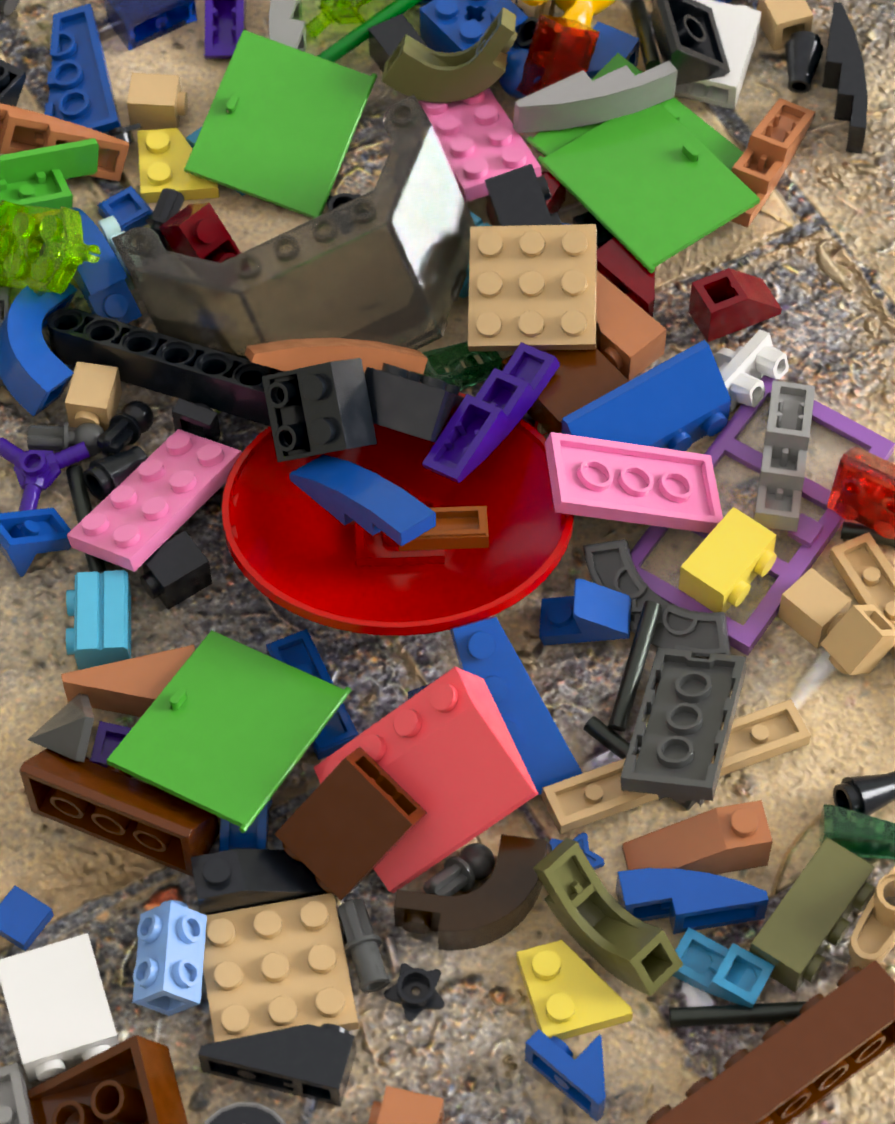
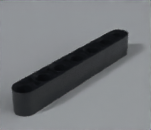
M76 308L57 309L49 314L47 318L51 351L66 365L75 367L78 361L118 367L120 381L180 398L188 402L203 403L211 409L271 426L262 376L284 371L255 364L245 358Z

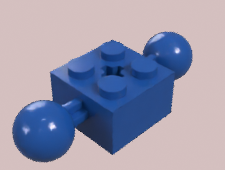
M422 0L418 3L424 5L420 8V37L428 48L443 53L460 52L474 45L482 37L503 7L516 15L515 32L529 18L511 0ZM515 40L513 46L507 52L506 72L500 77L499 82L508 95L516 99H522L545 88L548 82L549 71L546 61L539 53L531 49H520V45Z

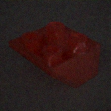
M854 446L845 452L840 459L827 508L835 511L844 519L857 521L875 530L884 538L895 539V464Z

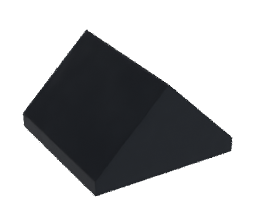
M695 0L652 1L653 30L663 63L669 60L678 71L676 85L723 77L730 73L712 8Z

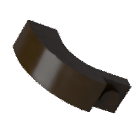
M501 834L497 863L492 875L478 889L464 895L441 896L397 890L394 903L395 926L403 927L404 930L414 934H427L430 931L438 932V950H465L498 940L517 927L526 918L537 901L542 888V882L533 867L547 856L548 840Z

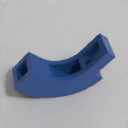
M72 207L34 225L51 262H60L69 271L80 288L92 314L126 324L142 316L125 281L128 277L102 232L86 213L77 207Z
M66 278L53 288L46 285L37 294L26 286L15 297L0 325V377L10 394L33 417L61 397L74 374L49 349L42 334V330L47 327L49 314L57 309L67 308L78 290Z

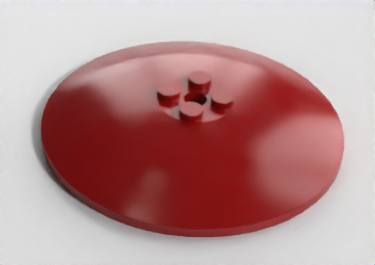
M459 393V396L465 398L466 394ZM523 419L519 421L487 459L460 483L423 467L422 462L435 442L374 424L377 444L324 454L350 461L377 473L407 491L429 508L487 506L489 548L399 551V545L383 531L372 536L355 521L343 525L291 482L289 478V473L321 455L277 462L271 426L262 431L244 449L236 460L223 491L222 520L227 547L241 572L262 594L291 613L312 622L334 629L381 636L419 635L451 630V628L491 617L513 606L533 592L556 568L572 536L575 516L555 513L545 449L546 438Z

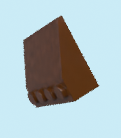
M134 1035L27 1090L34 1124H188L168 1046L138 1035Z

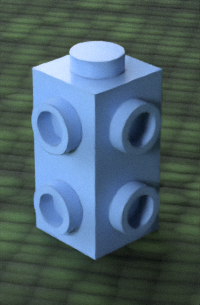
M176 900L164 901L160 906L140 914V922L137 927L138 945L136 966L133 972L134 990L132 1003L167 1016L200 1004L207 915L189 909L186 903Z

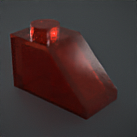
M540 14L523 68L522 80L518 85L517 91L528 96L582 70L587 72L600 32L574 19ZM536 77H541L539 80L533 83Z

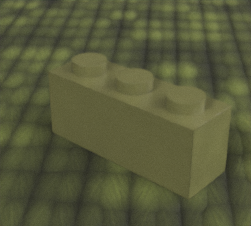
M826 838L751 943L749 952L775 965L770 975L771 978L793 992L797 991L804 979L811 983L814 981L826 961V958L821 956L830 943L836 947L839 945L851 925V922L846 920L854 908L862 911L871 899L876 888L870 884L875 866L831 839Z

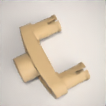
M895 866L879 880L874 895L852 933L848 946L850 954L848 971L855 966L864 969L874 960L880 964L895 946V906L890 905L885 900L886 897L895 898Z

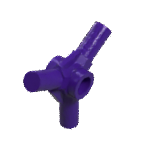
M0 438V456L15 465L13 467L21 489H24L18 511L37 509L41 492L52 485L54 480L62 473L61 469L90 457L84 441L54 453L49 450L23 451L7 439Z

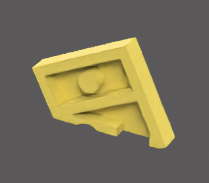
M178 128L137 131L141 198L146 203H156L164 188L178 191L184 195L185 200L219 198L217 183L184 172L193 148Z
M563 940L516 952V960L538 1028L547 1037L556 1036L563 1040L632 1021L633 1013L631 1007Z

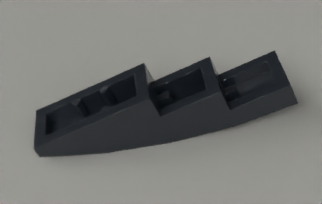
M834 2L822 87L838 89L834 119L850 121L846 152L862 154L867 127L868 102L864 62L855 31L843 4Z

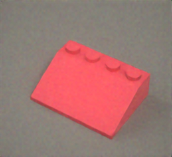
M458 667L449 670L313 767L321 784L345 757L361 747L427 812L374 868L380 880L391 893H395L538 795L537 789L485 680Z

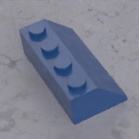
M703 340L563 417L561 433L686 451L692 443L705 436H714L722 431L728 423L731 398L711 348Z

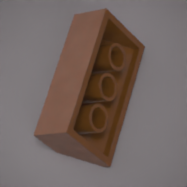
M45 749L25 761L19 770L31 812L192 877L194 876L190 857L209 854L220 833L218 817L153 785L133 779L129 774L110 765L106 768L93 763L87 756L84 762H80L50 749Z

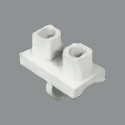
M760 329L744 347L739 346L735 351L729 348H721L714 355L731 398V412L739 403L755 408L763 399L765 393L764 383L760 380L762 376L765 375L775 380H780L789 369L786 354L773 347L770 333Z

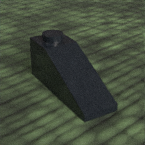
M236 848L190 857L200 913L204 915L328 894L317 883L315 874L302 861H297L290 857L285 850Z
M329 1023L322 1024L321 1027L305 1024L201 1045L198 1057L201 1070L204 1073L341 1106L356 1056L355 1035L349 1034L341 1026Z

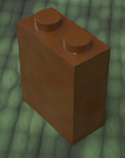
M597 348L596 350H547L544 352L556 356L560 366L527 413L535 422L538 421L548 434L550 432L561 433L563 417L629 382V380ZM512 355L501 361L502 371Z
M359 747L340 762L274 835L282 842L285 852L297 861H302L315 874V879L322 889L330 894H335L342 900L366 878L427 812Z

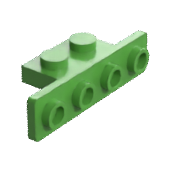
M92 138L0 155V221L72 208L73 195L65 179L91 175L97 172L99 145L96 139Z

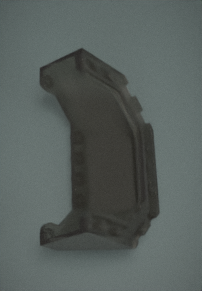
M411 95L391 105L384 114V127L393 145L374 190L233 258L219 263L166 251L157 233L147 227H135L113 237L112 241L134 293L154 331L248 359L245 355L247 346L287 339L345 338L378 341L417 350L442 338L448 325L447 317L453 302H457L467 277L466 269L469 264L470 226H475L432 123L416 97Z

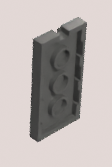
M657 648L620 777L621 789L623 791L657 794L659 802L662 798H670L677 803L695 801L700 807L704 800L713 801L747 670L746 656L710 653L709 659L693 658V651ZM659 683L658 688H657V692H656V695H655L656 684ZM650 715V716H649V720H648V724H647V727H646V719H647V716ZM638 747H641V748H640L639 755H638V759H636V754H637V751H638Z

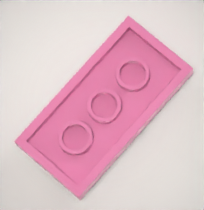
M489 88L473 97L455 102L435 103L421 100L411 103L413 118L465 202L488 196L485 184L486 179L532 164L536 177L542 176L541 166L520 134L514 130L512 122Z
M177 429L67 534L71 547L135 572L226 483L236 460L242 454L241 450Z
M550 432L545 441L555 513L710 533L723 519L711 455Z

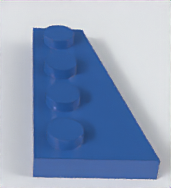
M91 4L53 14L50 45L52 64L51 71H48L49 99L48 103H45V115L88 127L102 133L121 127L96 17Z
M492 616L451 628L450 632L460 669L485 680L537 789L538 795L542 794L543 787L582 774V770L497 617Z

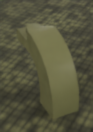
M503 7L482 37L474 45L466 50L455 53H443L432 50L406 34L386 61L382 82L406 96L427 102L446 103L473 97L491 87L506 72L507 52L513 46L518 35L515 32L516 15Z
M565 838L533 867L549 894L544 900L559 922L587 953L623 983L651 996L684 965L663 929L639 920L613 898L598 878L577 841Z

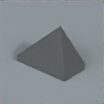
M79 693L27 740L72 760L84 762L94 722L89 696Z

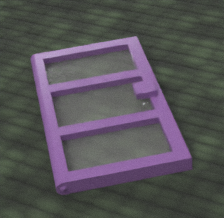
M765 375L760 379L765 387L763 399L755 408L741 404L704 453L711 455L723 518L732 507H735L754 520L773 380H775ZM814 400L797 532L767 528L776 534L774 553L777 555V558L765 576L757 575L750 583L751 588L744 601L738 607L731 605L725 612L731 647L747 656L779 613L782 594L815 563L843 521H845L892 455L895 447L894 442ZM650 525L630 551L634 565L641 578L653 592L670 604L692 611L714 613L678 589L682 564L710 533Z

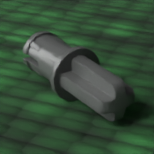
M348 899L338 907V913L347 939L345 952L348 956H352L361 991L363 993L376 992L390 984L379 951V947L382 944L381 938L378 935H374L365 902L362 899Z

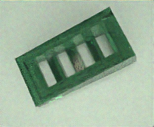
M468 341L422 352L428 358L423 375L461 388L460 391L487 380L494 368L502 371L501 361L503 359L497 351L469 352ZM478 354L483 364H479L474 355ZM463 361L467 368H463L460 362Z
M828 804L823 805L819 824L820 846L826 838H829L860 858L895 859V823L846 808Z

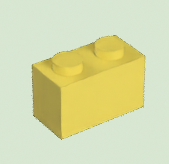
M732 507L682 564L678 589L714 613L726 612L731 605L738 607L748 595L751 588L750 583L757 575L765 576L775 563L777 555L774 553L776 534L735 507Z

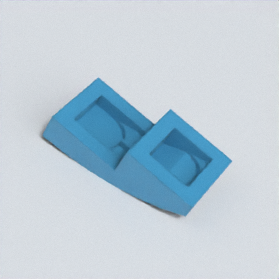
M688 927L675 950L684 965L672 976L711 995L753 1008L775 965L734 943L728 949Z

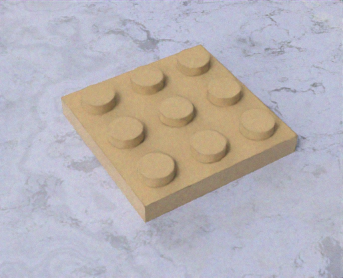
M596 224L470 226L469 352L516 351L521 342L541 351L596 350Z
M328 893L207 915L203 972L215 1042L305 1024L321 1027L322 1024L329 1023L341 1026L347 1031L359 1029L334 894Z

